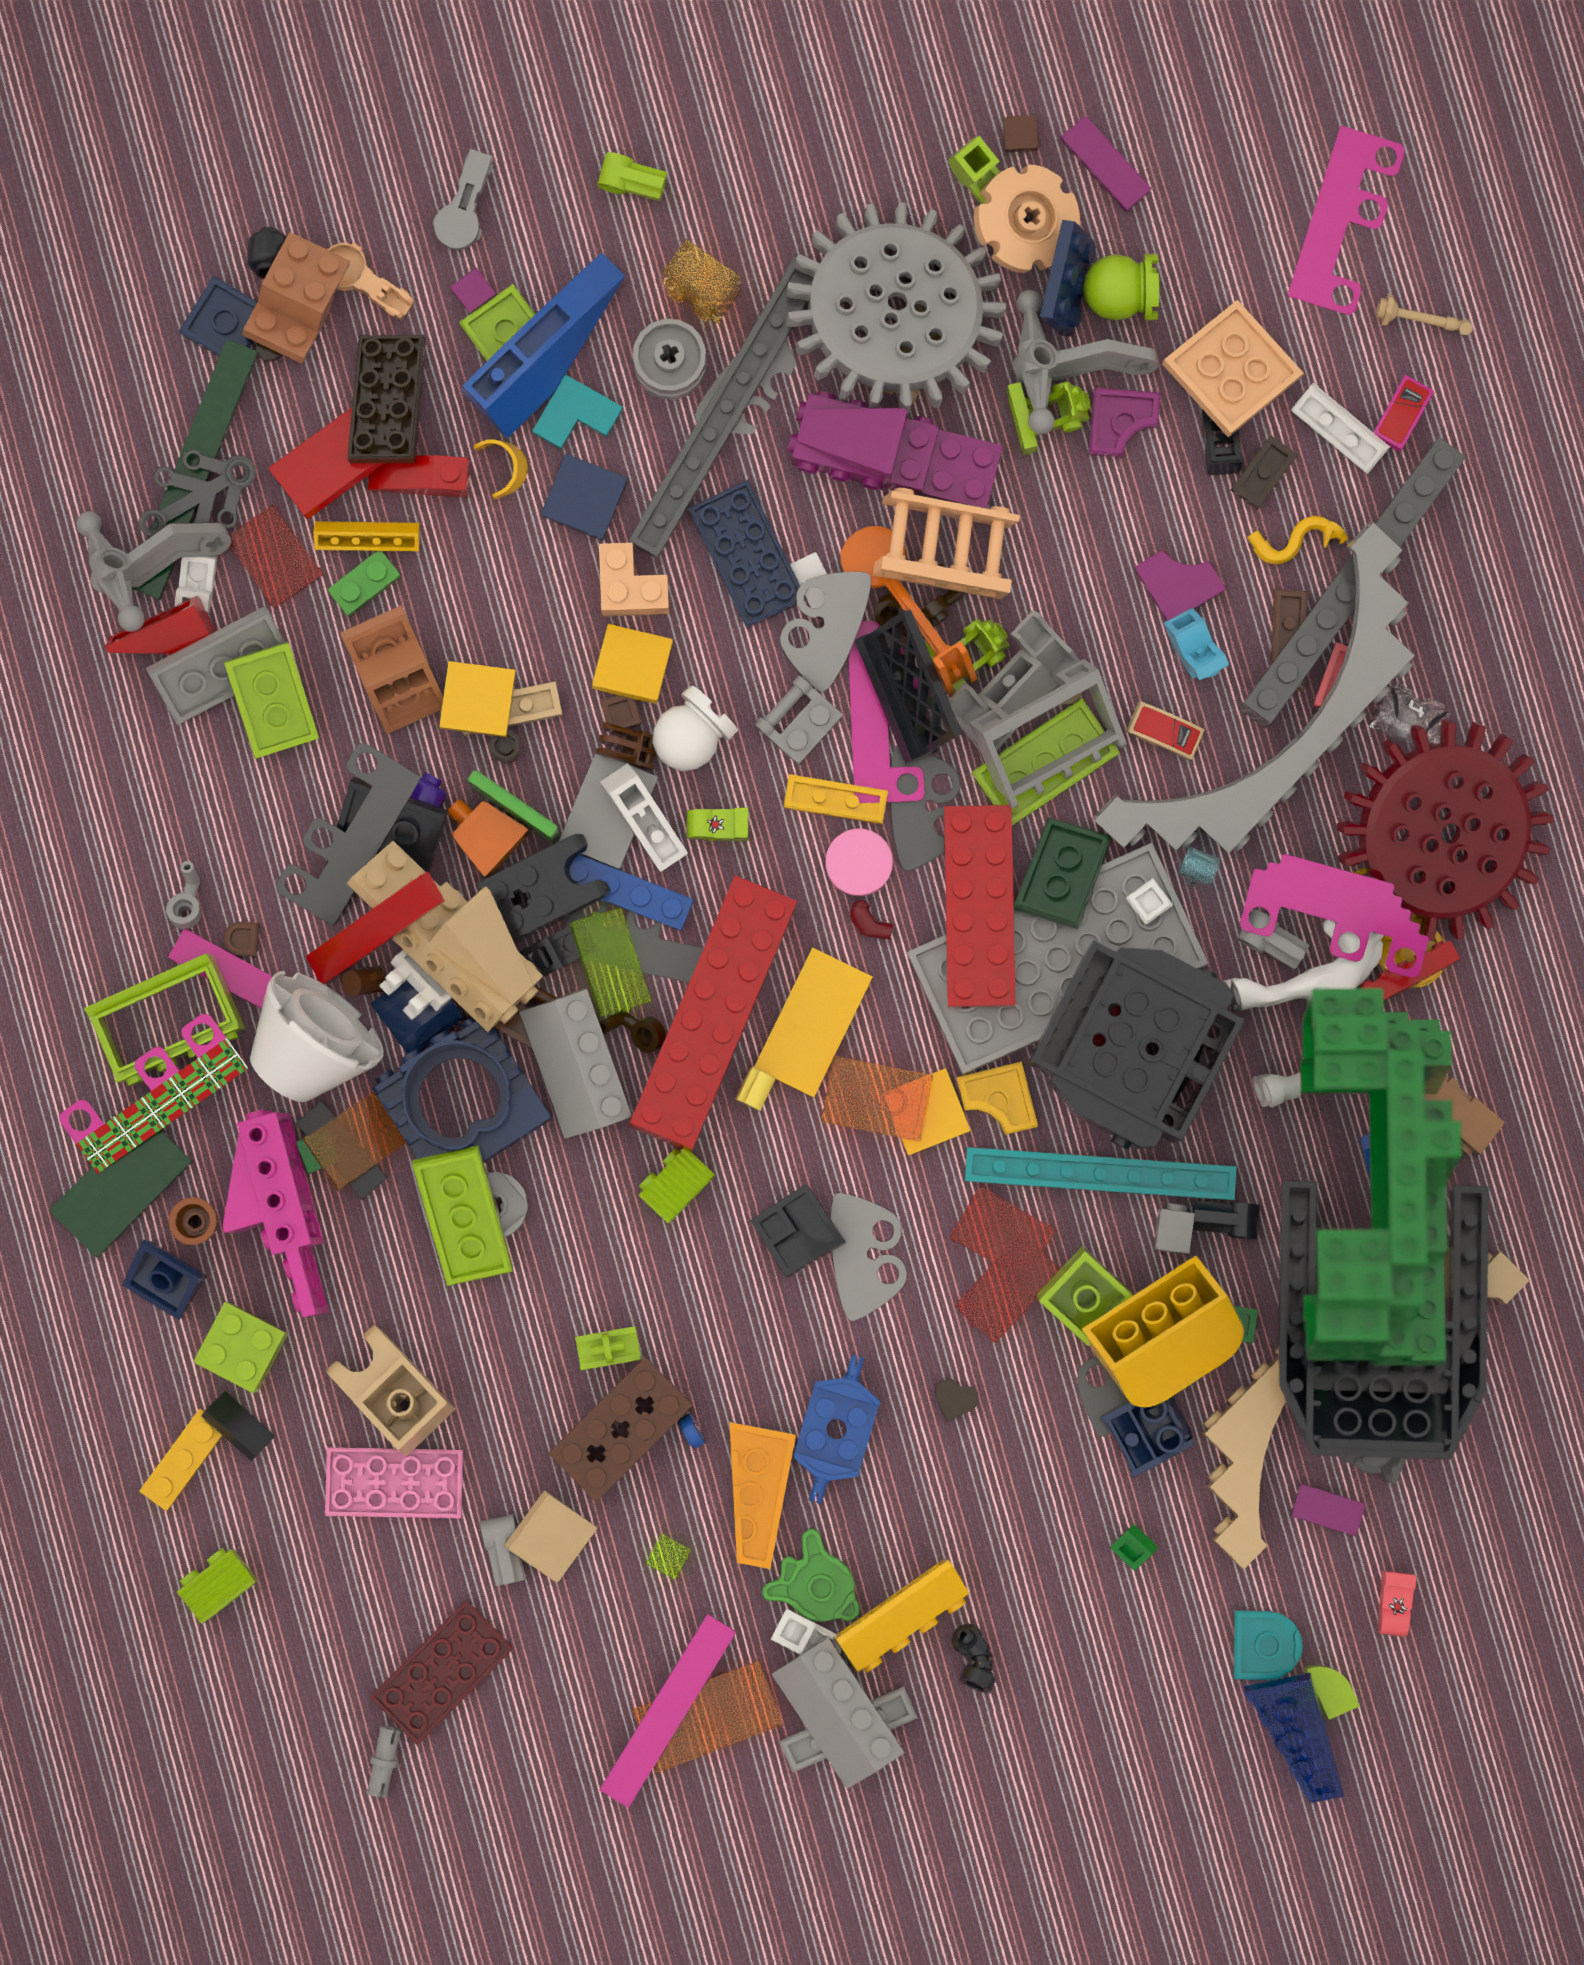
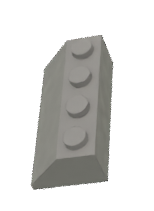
M580 989L519 1011L564 1139L597 1130L632 1117L587 989Z
M828 1636L772 1673L777 1684L847 1789L904 1754V1750Z

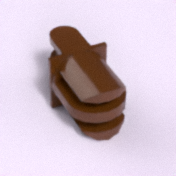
M607 722L602 723V730L628 738L626 740L610 735H600L599 743L624 751L621 753L607 748H597L596 754L643 769L654 770L655 766L652 765L653 756H657L652 743L653 734L646 733L643 730L635 731ZM643 738L647 739L645 747H642ZM640 753L644 754L642 761H638Z

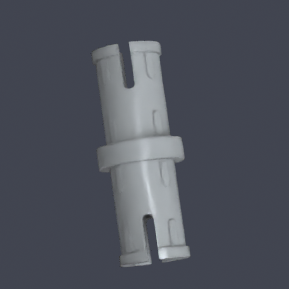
M381 1725L379 1728L375 1755H371L370 1763L373 1765L366 1791L368 1795L380 1797L381 1795L382 1798L388 1797L393 1768L397 1767L398 1760L395 1759L402 1731L392 1726L386 1728L387 1726Z

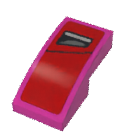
M1405 375L1373 433L1391 448L1401 452L1434 390Z

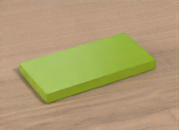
M1081 698L998 755L1009 783L1013 784L1102 735L1105 731L1083 698ZM1111 743L1098 750L1101 760L1096 763L1092 761L1090 756H1087L1071 765L1070 768L1073 775L1067 779L1059 772L1041 782L1044 792L1037 795L1033 788H1030L1017 795L1015 798L1018 806L1012 809V826L1118 756L1120 752L1115 745ZM985 763L971 772L992 805H1008L1004 795L995 788Z
M479 1145L413 1160L412 1167L447 1286L513 1272L512 1261Z

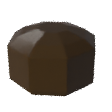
M508 730L507 738L493 736L489 741L490 753L500 763L514 762L522 753L521 739L511 730Z

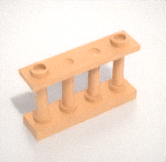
M895 488L894 491L889 492L883 497L882 504L894 506L895 514L890 552L874 562L873 576L1002 599L1010 593L1012 580L1001 578L1002 574L999 573L1004 528H1011L1018 523L1020 515L1011 514L1010 510L1005 507L993 506L990 509L918 496L914 495L913 490L907 488ZM909 509L927 513L922 559H919L918 562L906 560V556L903 555ZM940 516L959 519L954 565H951L950 568L938 566V562L935 561ZM972 522L991 525L986 570L982 574L972 573L970 568L967 567Z

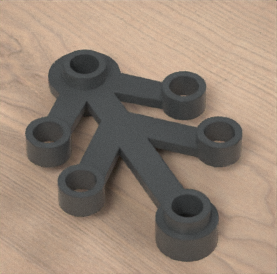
M187 450L183 454V465L190 470L203 468L221 475L208 482L174 473L170 468L164 466L158 467L154 471L153 480L157 485L161 487L171 485L192 492L160 511L150 509L141 514L139 528L144 534L151 537L166 527L168 521L197 504L199 506L194 523H209L215 495L226 487L228 488L224 507L217 512L216 521L226 528L233 527L237 522L236 509L241 489L248 487L254 481L256 475L254 464L245 456L235 455L226 461L202 456L196 450ZM194 453L198 456V463L195 466L188 465L187 457L189 454ZM235 466L243 467L244 475L241 478L233 476L232 471ZM166 470L169 473L170 478L166 483H161L158 480L160 471ZM226 511L232 514V521L229 524H223L221 521V515ZM151 516L156 517L158 520V525L154 529H149L146 526V520Z

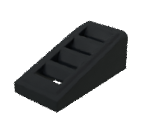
M1201 408L1208 475L1239 473L1243 463L1239 431L1237 430L1230 437H1227L1226 434H1212V431L1222 430L1215 422H1211L1208 414ZM1231 444V447L1214 448V445Z

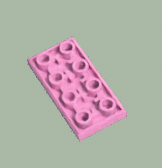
M327 1447L325 1516L462 1518L463 1450L414 1449L406 1456L397 1449Z

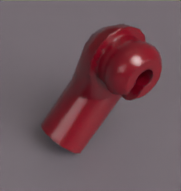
M863 900L854 902L849 914L850 920L858 932L867 937L891 940L893 924L875 921L869 911L870 905Z

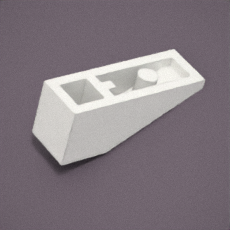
M628 763L600 781L660 872L688 854L639 776Z

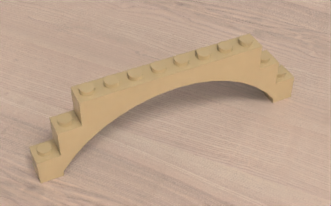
M1447 1247L1448 1252L1444 1256L1445 1297H1449L1450 1290L1449 1247ZM1488 1252V1298H1495L1501 1305H1504L1530 1280L1502 1252H1496L1494 1255ZM1279 1347L1275 1350L1278 1357L1270 1365L1266 1362L1262 1363L1251 1375L1254 1381L1246 1389L1242 1386L1237 1388L1227 1399L1230 1405L1222 1413L1216 1410L1203 1423L1207 1428L1202 1434L1230 1461L1227 1466L1221 1463L1208 1476L1212 1481L1207 1487L1235 1514L1232 1519L1226 1516L1213 1529L1217 1534L1212 1540L1241 1569H1245L1268 1546L1261 1539L1259 1494L1264 1456L1272 1430L1286 1402L1279 1387Z

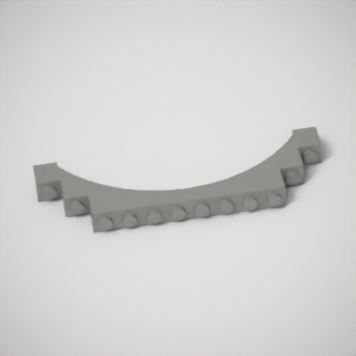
M1369 522L1346 546L1353 553L1356 579L1352 632L1344 661L1332 688L1319 710L1304 729L1278 754L1254 771L1229 784L1203 793L1176 799L1152 801L1123 800L1114 794L1094 815L1093 820L1123 848L1128 843L1134 846L1146 833L1143 827L1148 824L1175 850L1180 846L1186 849L1198 836L1195 830L1200 826L1228 853L1233 849L1239 851L1251 838L1248 832L1256 824L1259 827L1263 826L1274 813L1271 808L1279 800L1285 802L1296 791L1295 782L1302 775L1306 778L1309 777L1320 765L1317 759L1325 751L1331 753L1342 742L1343 738L1340 736L1348 726L1352 729L1355 728L1366 716L1363 710L1372 701L1377 704L1389 692L1390 689L1387 687L1389 682L1395 676L1398 679L1402 678L1413 666L1410 660L1415 655L1386 629L1389 624L1394 627L1406 615L1407 611L1404 608L1408 602L1380 576L1383 571L1388 574L1401 561L1398 555L1403 550L1377 525Z

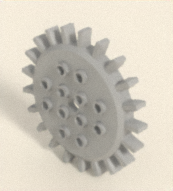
M899 202L893 216L894 223L880 224L878 212L872 203L866 206L864 221L867 227L856 231L844 213L837 215L835 225L837 231L843 237L838 243L834 244L818 230L813 233L811 244L825 255L821 263L798 254L794 268L812 276L814 279L812 285L788 282L786 297L807 300L809 302L808 310L788 312L786 319L787 327L811 325L813 335L798 341L795 351L800 356L818 348L822 350L827 358L819 362L815 369L814 377L818 381L828 376L834 368H837L847 376L841 384L840 398L845 400L850 396L858 382L872 388L868 399L869 409L879 407L883 399V390L898 392L899 407L908 410L907 413H909L913 401L911 391L924 388L929 402L933 408H937L941 405L943 399L942 391L937 384L938 382L947 378L961 394L968 390L970 382L958 369L963 362L970 364L982 373L987 371L991 360L973 349L976 341L999 347L1003 333L981 326L982 317H1004L1006 303L983 302L981 292L998 288L1001 277L999 273L989 274L980 278L976 277L972 268L984 261L987 250L982 246L963 256L955 248L961 242L965 227L961 224L952 229L949 236L943 239L932 232L937 223V211L931 209L924 217L922 228L906 225L908 215L906 203ZM892 249L895 255L888 256L884 250ZM861 261L865 263L866 267L861 269L856 267L854 263ZM935 264L940 268V270L936 272L930 270L929 265ZM907 277L909 278L910 283L903 284L900 282L899 278ZM876 289L880 291L881 295L875 297L869 291ZM950 292L954 294L955 299L949 300L945 298L944 293ZM892 297H900L905 301L906 307L902 310H894L888 305V300ZM848 302L851 308L843 309L840 303ZM922 305L926 311L918 312L914 306ZM888 317L893 318L896 324L889 325L885 322V319ZM862 330L867 336L860 338L855 332ZM937 333L941 339L938 341L932 340L930 334ZM908 346L911 352L903 353L900 347Z

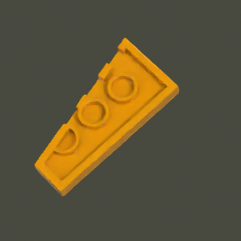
M729 1422L737 1563L770 1569L796 1435Z

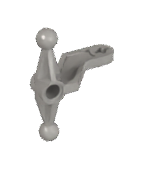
M1025 290L1017 298V307L1024 314L1018 355L1013 360V369L1017 377L1026 386L1034 409L1029 416L1028 424L1031 430L1037 434H1046L1054 426V416L1052 412L1047 410L1052 380L1057 381L1102 369L1133 375H1145L1152 373L1158 368L1157 352L1154 349L1110 339L1056 351L1054 346L1046 340L1037 314L1043 305L1040 294L1034 290Z
M91 511L84 512L76 521L78 532L88 539L89 566L92 570L90 584L98 592L107 594L120 610L118 623L125 631L129 632L139 630L144 624L143 611L139 607L133 606L132 587H140L180 557L217 556L225 552L231 545V537L226 527L220 523L169 524L126 554L120 549L113 548L100 532L102 530V519L97 513Z

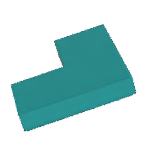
M565 374L532 433L561 450L577 422L607 437L620 416L623 406Z

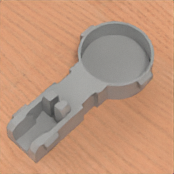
M473 149L469 150L458 183L459 190L457 195L454 196L452 204L443 207L437 215L435 214L432 225H434L436 236L445 247L451 250H464L471 247L476 240L480 241L483 230L480 229V222L475 214L477 209L476 203L479 194L482 195L487 177L491 175L494 166L491 155Z

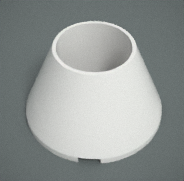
M280 971L274 974L268 982L250 1055V1061L254 1070L267 1085L291 1100L308 1102L375 1067L383 1057L381 1040L374 1028L368 1031L358 1020L362 1014L350 1002L328 986L311 977L297 972L293 977L284 976L286 974L284 971Z

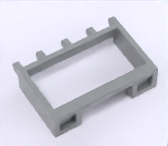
M1085 659L1056 674L1059 688L1008 715L1002 709L996 707L969 722L994 786L1004 795L1011 809L1018 806L1015 797L1026 790L1033 788L1037 795L1044 792L1041 782L1061 772L1066 779L1071 777L1073 774L1070 766L1087 756H1090L1094 763L1101 760L1098 750L1114 741L1120 749L1127 745L1099 670ZM1089 689L1106 732L1021 780L1010 784L993 741L1084 690Z

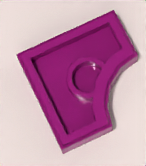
M1094 387L1088 455L1122 458L1125 445L1133 435L1144 429L1157 428L1160 393Z
M1161 550L1134 567L1136 574L1166 621L1191 608H1198L1226 590L1209 561L1198 565H1183L1171 559L1164 550Z

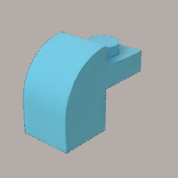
M1193 608L1163 623L1178 657L1192 679L1197 677L1199 680L1213 677L1221 669L1229 666L1225 654L1213 642L1204 619Z

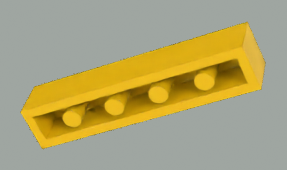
M315 521L314 550L419 551L420 523Z

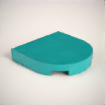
M1234 1610L1233 1679L1274 1680L1282 1678L1292 1671L1299 1662L1303 1650L1302 1637L1296 1625L1288 1617L1273 1611Z

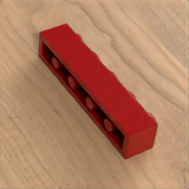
M1440 941L1431 946L1433 950L1425 952L1418 976L1408 977L1386 970L1378 975L1379 979L1376 981L1367 980L1360 987L1383 988L1384 1002L1453 965L1461 958L1451 941L1446 943ZM1414 955L1415 959L1408 963L1405 960L1397 964V966L1401 969L1412 968L1416 963V955Z

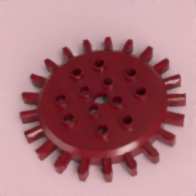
M1449 719L1441 720L1440 743L1429 745L1428 734L1423 727L1419 725L1411 726V737L1415 750L1406 755L1403 754L1397 744L1387 739L1382 744L1393 764L1382 774L1377 767L1363 762L1359 767L1365 777L1375 782L1369 795L1363 796L1356 791H1346L1344 798L1352 805L1363 807L1360 822L1345 821L1337 823V830L1348 836L1359 835L1360 847L1338 855L1339 862L1345 866H1354L1363 862L1367 871L1363 876L1394 884L1393 894L1402 898V908L1410 910V921L1414 914L1423 916L1420 934L1428 936L1429 941H1434L1438 919L1448 918L1450 935L1457 940L1465 938L1463 916L1474 912L1476 920L1481 926L1488 930L1494 927L1492 916L1486 905L1498 897L1501 904L1516 910L1520 905L1515 896L1507 890L1508 886L1515 877H1518L1525 883L1534 885L1539 880L1531 870L1521 867L1527 852L1537 855H1549L1551 849L1538 840H1530L1531 826L1546 825L1554 822L1553 815L1545 811L1539 810L1530 813L1528 803L1529 800L1549 791L1547 784L1535 781L1522 787L1518 780L1535 762L1531 757L1522 754L1508 767L1502 763V758L1513 743L1512 739L1503 734L1497 737L1487 753L1480 750L1486 727L1476 722H1472L1465 744L1456 743V723ZM1455 776H1459L1460 781L1458 785L1452 787V779ZM1488 786V794L1485 797H1481V790ZM1413 797H1417V805L1410 808V800ZM1446 807V816L1439 818V811ZM1475 818L1476 825L1469 829L1468 822ZM1448 824H1454L1456 827L1454 838L1450 841H1443L1441 837L1443 828ZM1504 828V837L1502 839H1498V831ZM1400 829H1404V837L1398 840L1397 832ZM1431 839H1434L1433 848L1427 850V842ZM1459 850H1463V857L1460 860H1456V853ZM1492 860V868L1486 871V862ZM1417 871H1421V879L1414 881V874ZM1447 881H1450V889L1444 892L1443 885Z

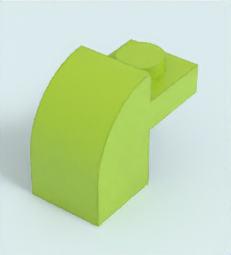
M976 136L952 155L948 162L960 184L966 186L980 204H985V198L980 192L991 178L1000 173L995 166L1000 161L982 138Z
M1324 1665L1303 1667L1308 1680L1303 1682L1300 1677L1282 1685L1284 1691L1278 1693L1282 1706L1286 1709L1315 1696L1324 1717L1328 1720L1360 1707L1348 1680L1338 1671Z

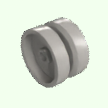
M662 319L649 324L640 332L633 349L634 371L639 384L647 393L659 399L677 400L689 396L700 386L706 373V349L700 334L691 325L679 319ZM667 357L675 358V362L669 364L668 360L665 362L664 360Z

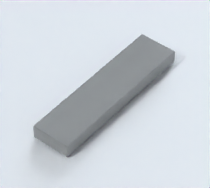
M904 1686L871 1700L890 1730L917 1719ZM807 1728L779 1740L792 1773L826 1759V1756Z

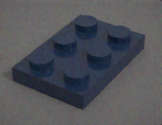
M1062 220L1040 317L1059 335L1073 337L1074 329L1078 327L1081 320L1080 304L1082 295H1084V278L1090 263H1093L1095 259L1096 246L1094 244L1095 241L1075 221Z

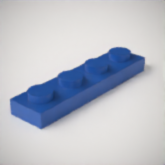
M578 855L573 859L570 866L571 878L579 885L587 884L594 880H602L608 883L611 892L609 896L601 899L602 901L682 932L694 899L582 855Z

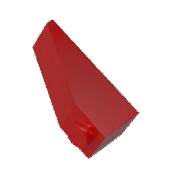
M421 455L416 456L415 463H384L369 474L368 491L468 498L470 462L467 457Z
M197 595L144 620L143 626L137 631L129 632L122 630L109 636L105 649L108 653L174 654L216 632V628Z

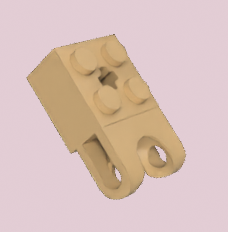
M372 1325L364 1334V1339L373 1350V1360L369 1367L361 1372H351L346 1366L336 1361L327 1368L326 1372L399 1452L408 1456L456 1408L379 1327ZM403 1400L410 1402L409 1408L406 1411L400 1412L403 1409L400 1406Z

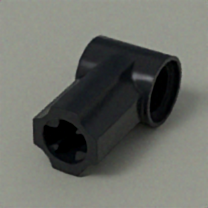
M1194 1201L1192 1213H1195L1193 1230L1226 1233L1229 1237L1257 1239L1260 1205L1230 1202L1229 1205L1216 1202Z

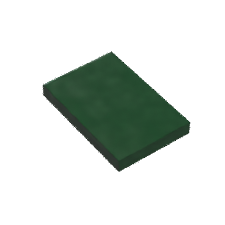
M1048 817L1014 903V910L1078 929L1112 842L1111 836Z

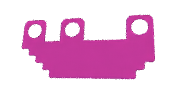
M1287 854L1282 855L1279 864L1270 862L1268 863L1267 870L1256 868L1253 871L1240 921V926L1244 931L1265 937L1272 935L1274 932L1280 906L1335 921L1336 925L1330 944V952L1336 957L1354 962L1363 959L1370 931L1392 937V942L1386 960V967L1391 972L1408 977L1419 975L1429 941L1428 936L1419 934V923L1410 921V910L1401 907L1402 898L1393 894L1394 884ZM1263 907L1269 912L1270 922L1266 927L1259 929L1250 924L1249 913L1252 909ZM1345 932L1355 933L1359 937L1360 946L1354 953L1348 954L1339 948V937ZM1401 948H1410L1416 954V963L1410 969H1401L1395 963V953Z

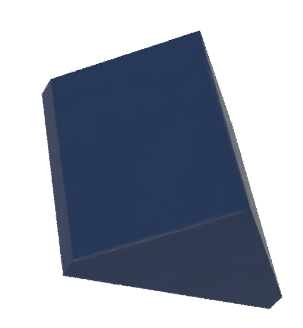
M144 1239L139 1246L122 1286L180 1320L208 1275L154 1242Z

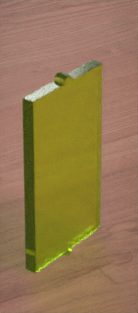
M621 907L600 914L595 911L589 917L569 923L599 1017L619 1011L627 1013L630 1011V1008L651 1002Z

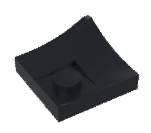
M808 1184L803 1185L750 1220L787 1278L847 1243Z

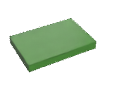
M473 771L467 779L473 790L550 843L555 844L560 837L556 824L479 771Z

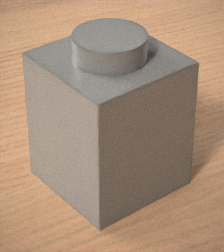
M1167 1203V1209H1159L1153 1250L1189 1254L1195 1213L1187 1212V1206Z

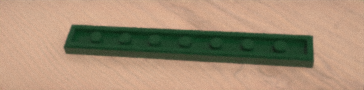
M226 339L174 473L208 481L212 471L203 468L197 470L187 469L182 463V456L187 450H196L202 456L217 459L258 356L256 350ZM196 454L188 455V465L195 466L198 463V456ZM171 485L168 486L158 511L192 491ZM199 504L168 521L167 525L191 523ZM156 517L151 529L156 528L158 525V520ZM176 561L140 587H132V590L161 600Z

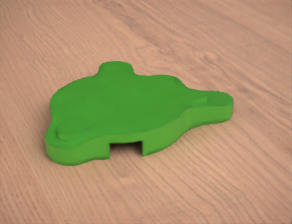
M806 1530L802 1534L803 1558L800 1560L790 1556L783 1558L780 1578L765 1584L762 1589L763 1597L768 1601L788 1603L800 1615L815 1622H826L836 1619L852 1621L856 1619L860 1613V1605L855 1598V1584L849 1568L840 1559L830 1555L824 1549L821 1536L817 1530Z

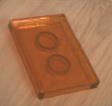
M834 1055L821 1122L921 1141L934 1075Z

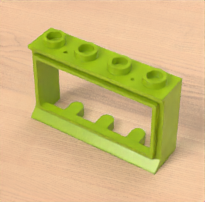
M205 953L84 1008L116 1078V1083L127 1082L128 1086H132L142 1082L143 1079L135 1070L134 1065L136 1061L126 1066L123 1065L103 1017L201 973L206 972L226 1018V1021L217 1024L229 1042L239 1038L237 1032L244 1030L245 1026L214 955ZM210 1027L193 1035L192 1039L199 1045H206L213 1039V1030ZM185 1039L164 1048L176 1066L178 1065L176 1059L188 1055L189 1059L197 1057ZM150 1057L145 1062L144 1069L146 1073L156 1068L159 1073L166 1071V1063L160 1057Z

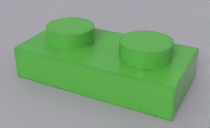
M376 551L327 589V591L349 618L401 578V575L382 551Z

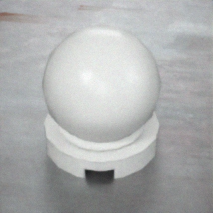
M693 685L681 694L685 700V705L673 706L661 714L653 729L652 743L657 756L664 764L679 771L698 769L708 763L717 751L718 738L723 737L730 741L738 731L734 723L725 714L720 717L708 707L712 701Z

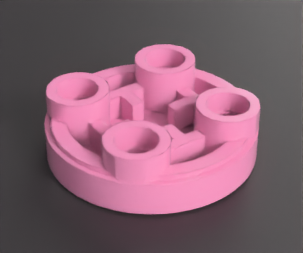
M857 828L845 831L833 840L826 854L825 865L828 877L834 887L848 895L866 896L875 893L885 885L892 871L893 858L888 844L880 835L871 830Z

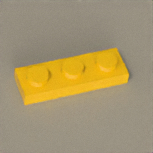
M199 1408L139 1490V1492L165 1511L170 1509L223 1436L201 1416L204 1413V1410Z

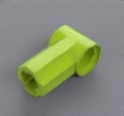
M607 152L597 186L611 193L625 194L627 192L660 202L667 179V172L634 163L633 159L625 155Z

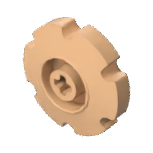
M1029 164L1022 169V174L1018 173L1014 167L1005 169L991 178L982 188L980 194L985 198V204L975 207L974 226L980 244L982 246L989 244L993 247L994 253L991 258L997 264L1019 273L1030 271L1032 264L1037 265L1040 271L1052 266L1062 220L1075 221L1080 226L1078 203L1072 192L1066 194L1061 190L1060 184L1063 181L1061 177L1047 168ZM1026 215L1030 217L1028 224L1024 221Z

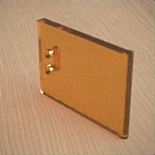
M373 1092L311 1135L303 1138V1141L337 1191L342 1190L343 1186L406 1143L404 1137Z

